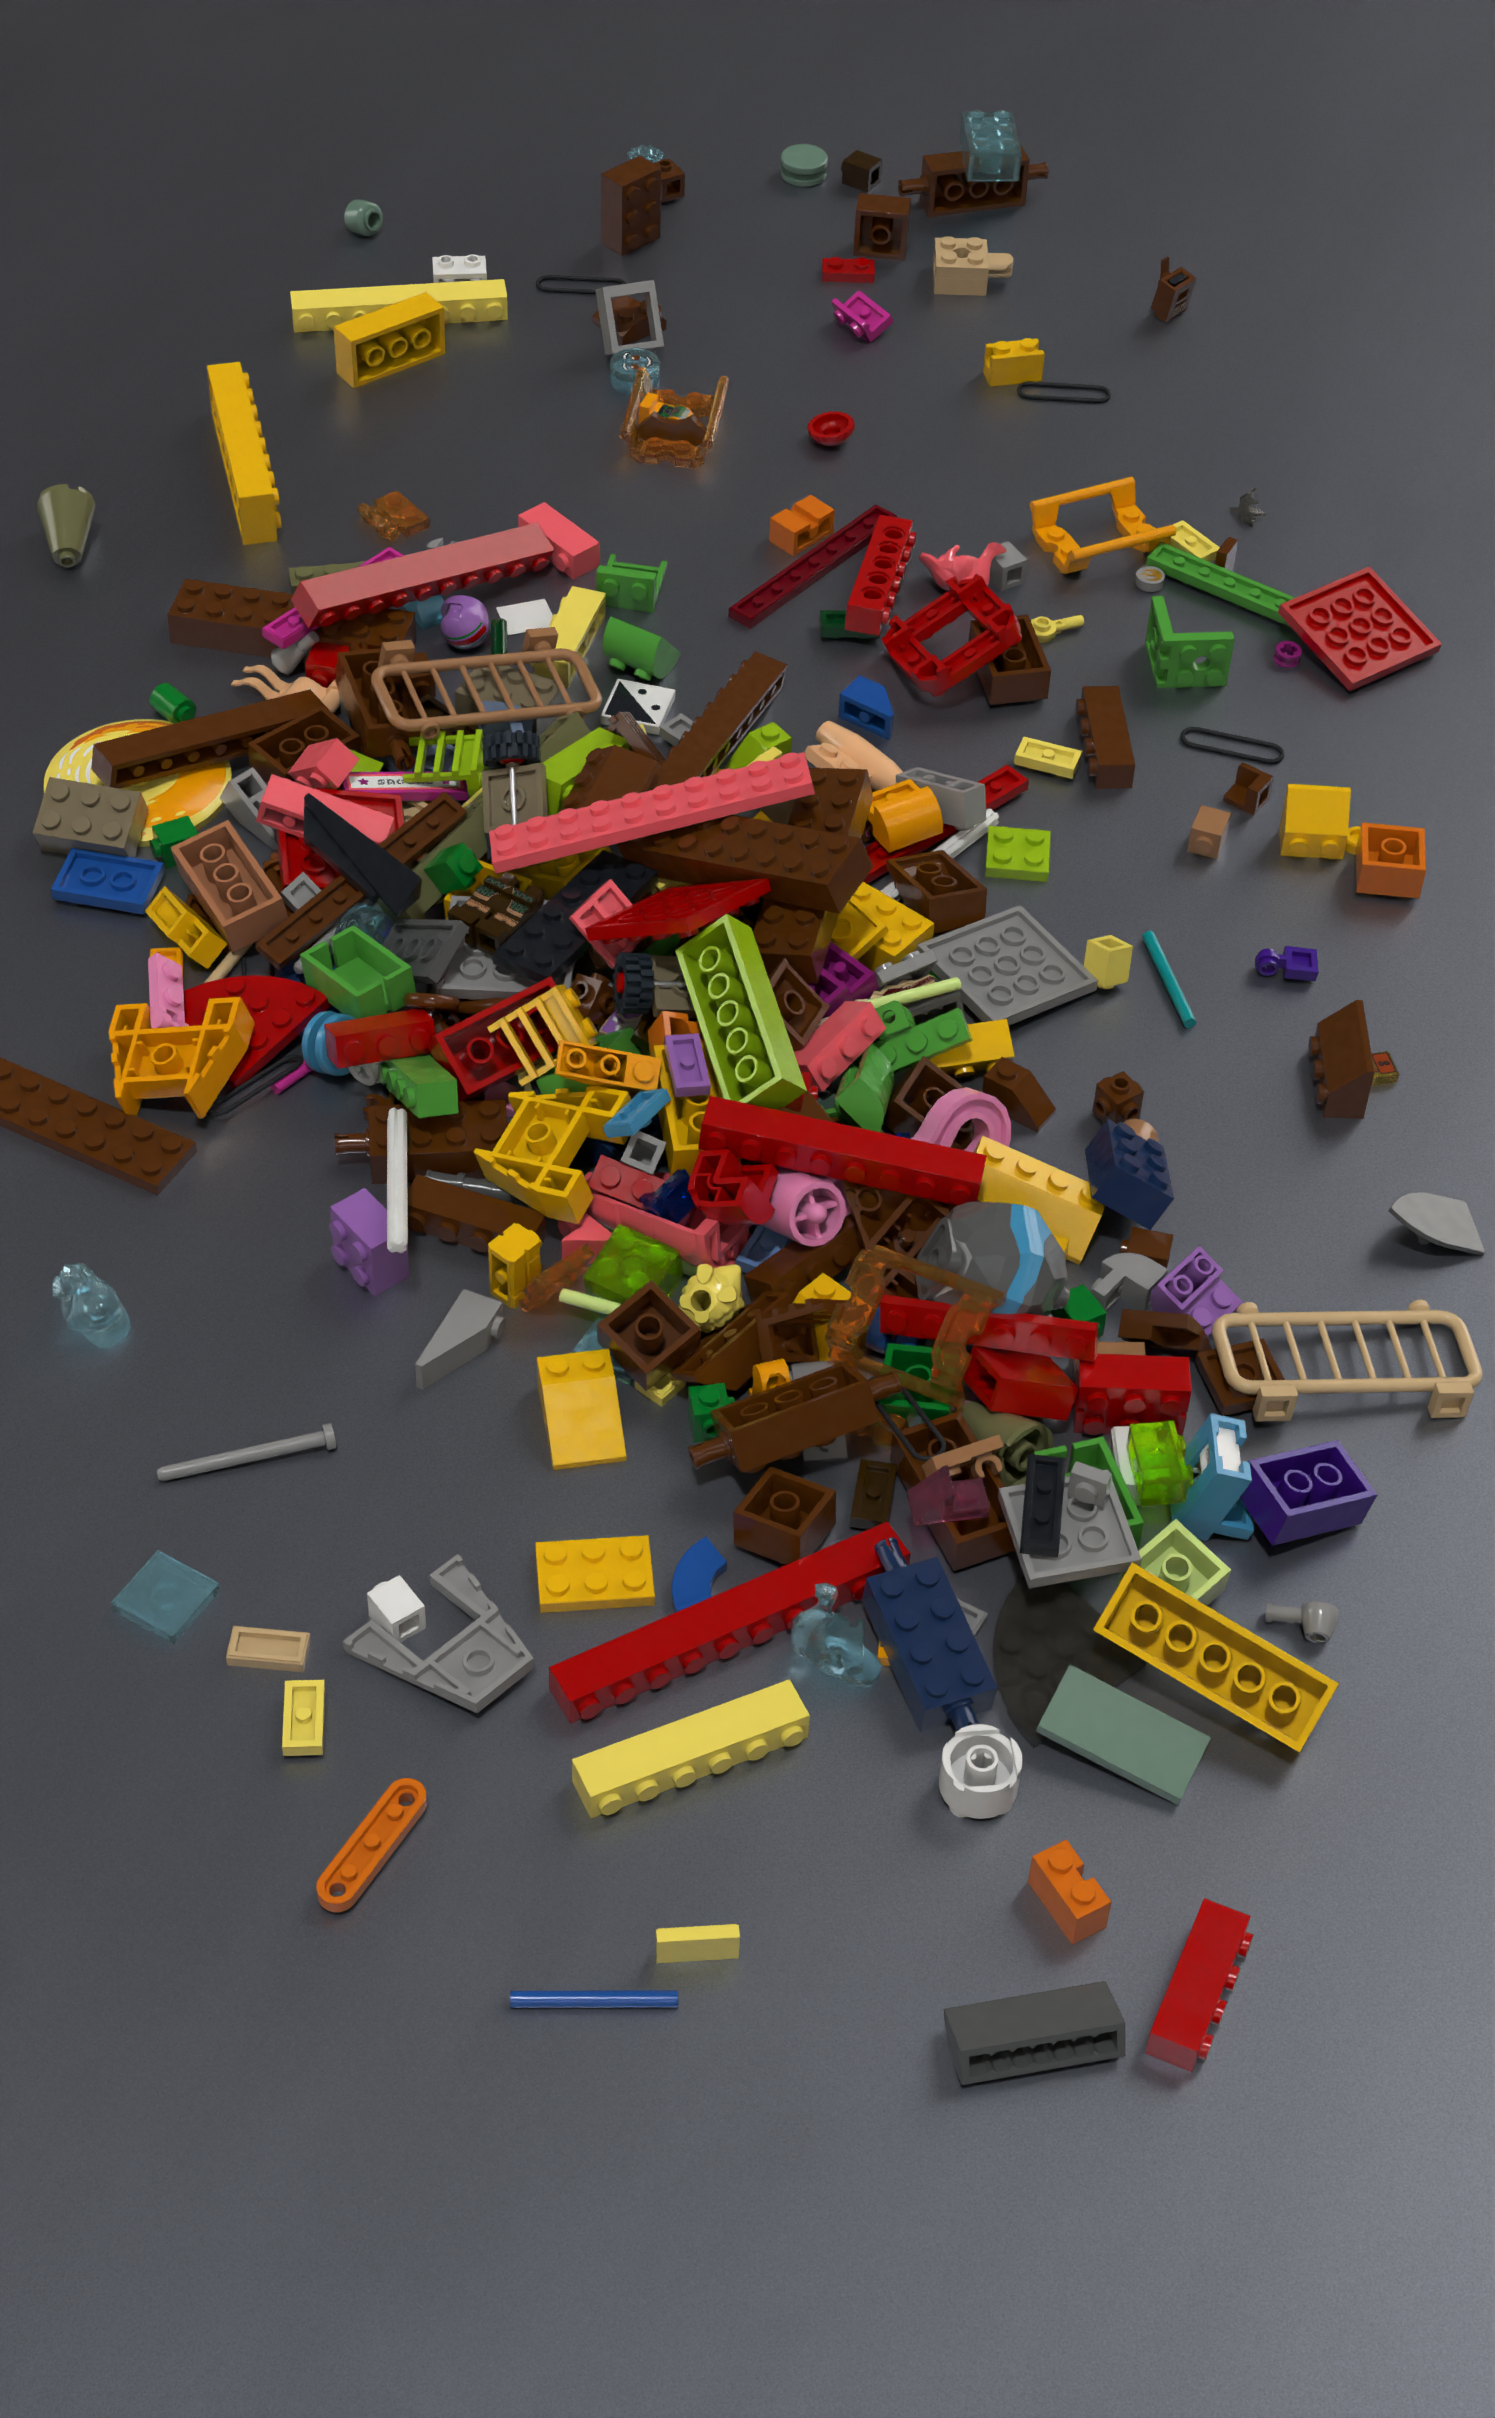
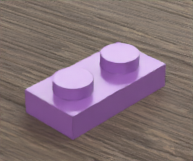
M699 1033L665 1036L664 1048L675 1097L710 1095L711 1084Z

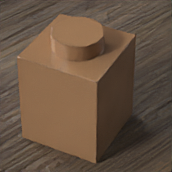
M1201 805L1191 827L1187 852L1218 859L1227 837L1231 813Z

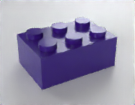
M1335 1440L1249 1460L1252 1481L1239 1498L1273 1546L1362 1524L1377 1497V1493L1341 1443Z

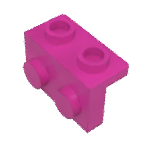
M860 290L844 304L836 298L831 301L835 309L833 315L842 325L846 323L858 338L862 336L870 343L894 323L892 316Z

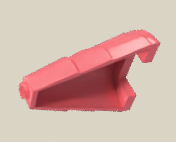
M588 1172L585 1175L588 1184L593 1172ZM655 1172L653 1175L688 1189L690 1177L670 1178V1172ZM592 1192L594 1198L586 1210V1213L598 1223L624 1237L629 1235L649 1247L662 1250L695 1267L701 1264H708L714 1268L736 1264V1258L752 1235V1233H749L751 1225H722L717 1220L707 1218L698 1208L688 1228Z

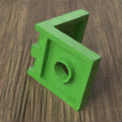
M1152 596L1145 646L1156 688L1227 686L1235 640L1233 632L1173 633L1164 596ZM1198 657H1207L1201 663H1194Z

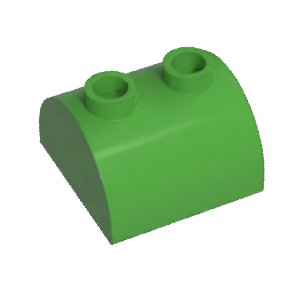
M610 616L602 643L603 653L605 657L610 659L608 665L623 672L627 666L636 669L633 675L647 682H650L652 676L662 679L672 671L681 652L661 636Z

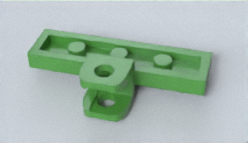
M894 1000L875 1008L887 1029L879 1036V1039L882 1041L874 1045L888 1058L893 1067L894 1074L912 1067L922 1056L929 1060L973 1041L960 1008L951 1010L917 1026L909 1009L898 1001Z

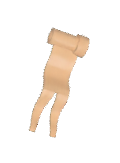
M256 665L252 667L246 666L242 671L245 673L257 672L262 674L278 692L273 691L263 681L255 677L234 680L231 683V686L235 687L250 685L256 688L266 700L311 689L333 714L340 707L339 690L335 680L328 688L322 687L308 677H299L292 683H286L270 668L264 665Z

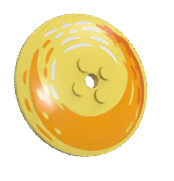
M156 719L125 720L106 724L79 735L67 743L51 760L44 777V793L49 777L105 786L91 770L93 744L173 723ZM229 760L120 788L141 792L149 809L138 847L150 846L149 841L153 839L152 826L189 816L195 829L198 831L211 822L225 806L220 796L228 781L232 779Z

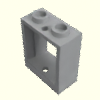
M654 280L595 289L605 355L614 354L615 359H620L624 353L639 350L640 355L656 353L655 347L664 346ZM644 293L651 341L618 346L611 298Z

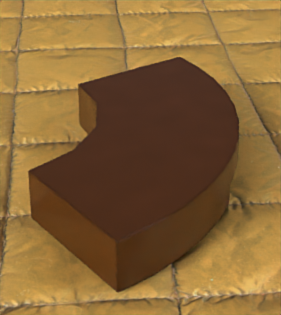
M655 411L638 424L633 431L644 441L669 450L694 448L705 443L712 436V433L693 414L685 419L672 420L662 417Z

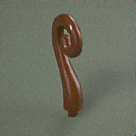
M407 993L403 997V1004L405 1007L412 1009L423 1008L428 1011L475 1015L507 998L461 1000L448 995Z

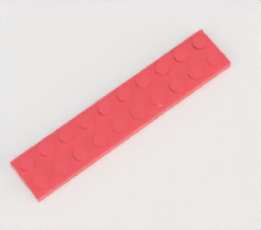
M805 752L798 754L787 753L778 759L766 762L755 761L749 766L734 770L723 769L717 774L706 777H691L682 783L660 785L650 791L642 793L632 792L624 795L622 798L610 801H596L590 806L579 809H564L558 814L547 817L536 816L530 818L527 822L515 825H501L495 830L489 831L491 857L495 874L813 795L815 792Z

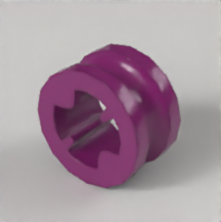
M1291 641L1278 643L1273 656L1274 662L1284 668L1297 666L1302 653L1301 647Z

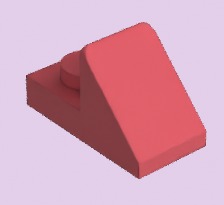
M586 1212L579 1224L558 1220V1230L564 1236L562 1239V1262L612 1264L617 1260V1237Z

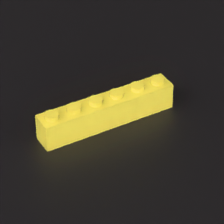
M789 1679L572 1759V1782L591 1819L602 1814L611 1815L626 1805L637 1801L651 1800L661 1792L675 1787H686L701 1777L712 1773H723L733 1765L747 1760H758L768 1752L784 1746L792 1747L799 1744L803 1739L808 1738L810 1715Z

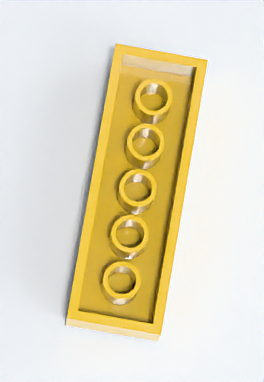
M1133 1562L1093 1628L1095 1632L1299 1753L1302 1751L1340 1685Z

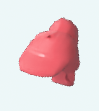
M991 542L979 558L970 555L955 556L956 552L960 549L959 545H955L938 559L931 554L923 552L920 554L919 560L930 570L936 584L942 589L949 591L950 589L945 581L956 576L958 581L972 579L975 574L983 577L988 586L991 561L996 555L1005 553L1007 550L1003 545Z

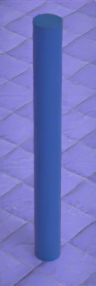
M678 1990L510 1991V2008L678 2007Z

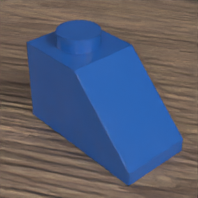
M859 675L840 693L838 717L886 740H890L892 738L894 713L886 688Z

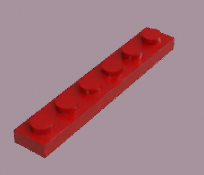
M883 1295L880 1301V1333L1095 1362L1097 1356L1098 1323L1027 1313H975L944 1302Z

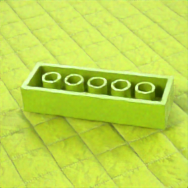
M725 914L675 950L723 1098L765 1108L777 1109L785 1107L807 1092L752 928Z

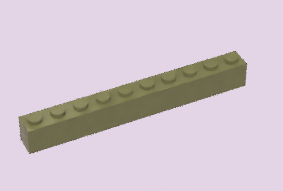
M578 712L558 717L540 735L541 763L590 733L589 728ZM483 792L464 808L467 811V819L408 866L422 880L420 899L398 917L390 911L381 898L377 900L393 925L397 919H425L426 915L424 913L429 908H433L443 901L444 894L442 895L423 870L440 850L464 842L474 852L477 860L482 861L481 857L487 853V835L484 834Z

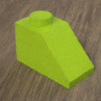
M775 722L762 726L748 733L723 769L734 770L746 767L757 756L765 753L773 746L780 750L782 755L791 753L792 737Z

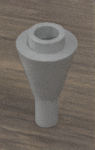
M311 631L286 649L280 647L273 649L271 658L274 668L281 673L292 674L308 649L319 641L317 633Z

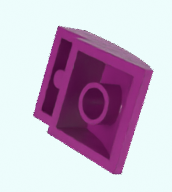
M831 941L818 984L807 983L825 1003L827 1002L830 1005L823 1018L830 1017L845 1001L867 999L874 991L879 989L874 972Z

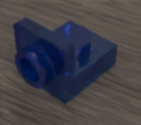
M685 1169L676 1170L655 1192L644 1193L639 1198L645 1206V1212L678 1224L695 1207L691 1194L687 1191L690 1176Z

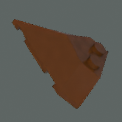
M841 1180L880 1295L882 1297L883 1295L919 1299L915 1277L917 1256L938 1222L958 1205Z

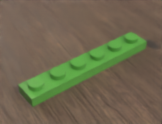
M1163 542L1147 557L1146 566L1157 567L1170 577L1289 626L1279 615L1278 610L1280 604L1294 599L1295 597Z

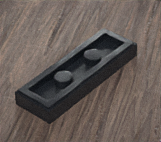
M1028 1454L1019 1551L1021 1554L1058 1558L1066 1458Z

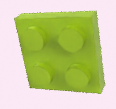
M989 826L985 877L1048 882L1051 831Z

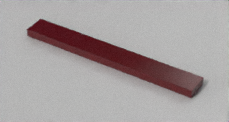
M875 504L728 608V617L751 629L866 547L871 540L879 515L897 518L898 516Z

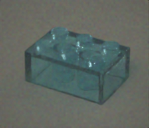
M979 110L962 112L960 145L967 181H1019L1022 153L1013 112L998 110L996 112H982Z

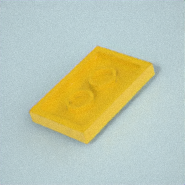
M649 1535L535 1542L540 1613L655 1606Z

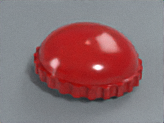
M829 411L813 417L810 423H808L807 429L809 436L817 443L824 446H837L850 438L855 430V423L851 415H847V413Z

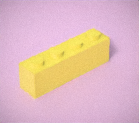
M575 586L571 587L567 597H562L558 613L553 614L550 627H555L558 633L555 649L562 648L575 651L584 659L606 617V593ZM552 661L562 683H564V687L569 688L576 674L574 666L567 661ZM546 662L531 663V667H534V674L554 680Z

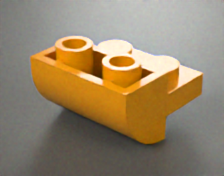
M907 779L872 792L873 800L867 819L873 825V836L889 853L943 833L941 809L935 795L928 786L919 788L911 779Z

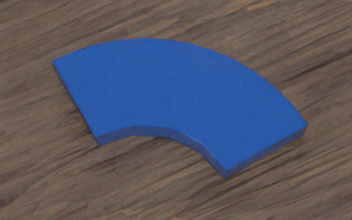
M707 1537L702 1538L691 1546L676 1566L672 1580V1605L674 1612L712 1597V1585L716 1578L727 1570V1561Z

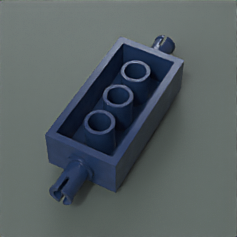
M888 1538L890 1546L887 1545L885 1539L878 1542L874 1550L885 1572L866 1578L862 1602L888 1657L890 1666L919 1731L928 1730L953 1722L956 1731L969 1725L979 1724L975 1714L992 1709L998 1687L938 1556L907 1565L896 1538Z

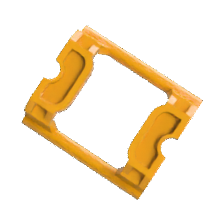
M1132 476L1031 501L1029 504L1032 512V532L1035 540L1044 552L1054 553L1053 563L1062 574L1087 569L1090 560L1094 556L1129 547L1142 552H1152L1161 542L1169 545L1171 536L1176 535V528L1173 524L1160 528L1145 524L1146 516L1135 504V480ZM1110 494L1112 510L1117 521L1116 528L1123 537L1080 548L1068 532L1055 525L1059 506Z

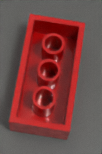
M551 976L435 1034L428 1042L427 1047L435 1061L457 1079L458 1102L467 1101L526 1070L502 1028L490 1033L487 1027L555 987L556 984ZM534 1007L527 1014L553 1057L557 1055L559 1045L537 1007ZM519 1017L509 1022L534 1066L543 1062L542 1056Z

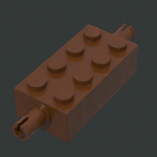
M1021 144L924 155L920 178L899 180L898 184L901 185H898V192L901 197L920 194L919 202L928 217L1025 206L1028 180L1047 179L1049 170L1046 162L1029 165L1030 159Z
M360 640L362 647L360 649L358 641H354L350 644L349 651L337 652L335 682L355 732L360 735L365 756L370 758L393 756L395 765L399 770L403 771L404 769L402 762L406 770H409L415 764V758L412 754L418 751V746L409 745V737H420L421 732L402 731L392 726L388 721L371 683L372 673L378 668L381 648L368 649L367 643ZM392 676L384 678V683L398 714L406 719L421 718L403 677Z
M506 1099L459 1101V1113L423 1118H417L404 1104L368 1106L369 1129H366V1133H335V1154L339 1156L341 1154L367 1153V1157H370L372 1184H387V1118L391 1108L395 1107L397 1110L403 1108L407 1112V1183L413 1182L417 1174L425 1176L428 1169L453 1175L462 1172L466 1173L467 1177L486 1179L475 1157L474 1150L478 1148L493 1151L510 1123L507 1122Z
M847 1361L830 1366L710 1411L717 1437L694 1446H688L689 1457L696 1470L726 1458L741 1473L758 1472L764 1469L767 1463L778 1459H792L799 1456L801 1451L807 1448L827 1446L832 1444L839 1436L847 1433L858 1434L868 1430L871 1424L880 1421L875 1402L894 1394L902 1393L900 1379L893 1370L890 1373L867 1380Z

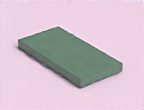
M1070 1664L1036 1729L1037 1733L1176 1805H1179L1211 1739L1210 1736Z

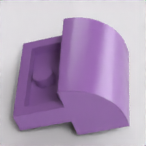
M1200 1246L1159 1282L1150 1295L1153 1311L1189 1314L1201 1325L1207 1336L1212 1332V1326L1217 1318L1224 1314L1232 1313L1243 1301L1218 1277L1224 1270Z

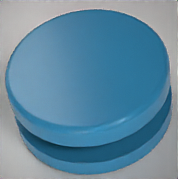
M323 1011L316 1014L309 1021L302 1037V1054L309 1068L319 1073L334 1076H343L350 1072L348 1067L338 1069L327 1057L324 1024L355 1019L354 1017L347 1014Z

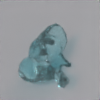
M85 1263L65 1264L59 1272V1276H55L51 1286L53 1297L58 1299L63 1297L60 1308L62 1315L65 1316V1320L68 1321L66 1324L67 1329L83 1333L91 1343L104 1349L118 1345L126 1338L131 1328L130 1319L119 1295L109 1283L100 1277H96L95 1272L90 1270Z
M825 1582L815 1584V1597L818 1599V1603L812 1608L800 1612L793 1620L790 1635L793 1650L798 1655L809 1659L822 1673L855 1686L865 1687L872 1685L880 1676L882 1664L873 1652L864 1647L865 1620L858 1618L856 1625L853 1627L849 1619L844 1615L831 1612L838 1596L837 1588Z

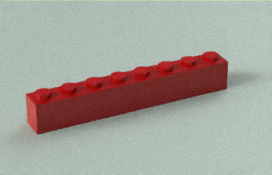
M715 1096L709 1097L701 1124L698 1145L700 1150L730 1149L737 1158L773 1164L778 1167L958 1206L967 1202H977L987 1155Z

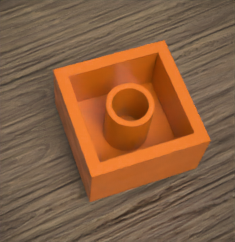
M1362 822L1356 846V892L1420 898L1426 873L1425 828Z

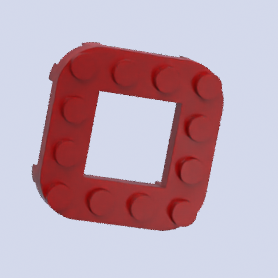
M975 574L972 579L958 581L956 576L945 581L950 589L948 592L904 622L895 615L888 622L891 628L886 636L881 638L893 662L920 690L931 693L933 697L943 695L947 689L968 678L973 672L993 661L998 655L1022 640L1021 626L1009 603L1005 604L986 585L983 577ZM965 612H968L985 629L980 635L941 661L935 654L931 655L920 644L924 640L931 638L934 633L947 624L954 622Z

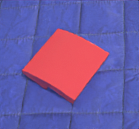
M609 879L569 919L588 940L586 927L633 904L612 879ZM623 938L611 944H603V940L588 942L609 967L613 969L615 963H617L616 958L619 956V953H631L642 940L628 942L627 938Z

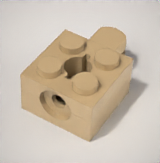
M951 236L935 238L933 254L934 294L986 296L988 278H1010L1012 276L1013 256L1008 253H988L987 239L977 237L965 239Z

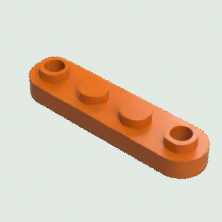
M402 1778L394 1781L387 1788L318 1878L316 1884L317 1898L324 1909L331 1912H342L348 1910L356 1903L424 1813L427 1807V1797L422 1783L412 1778ZM406 1801L413 1803L410 1806L401 1805V1803ZM337 1891L344 1893L341 1896H332Z

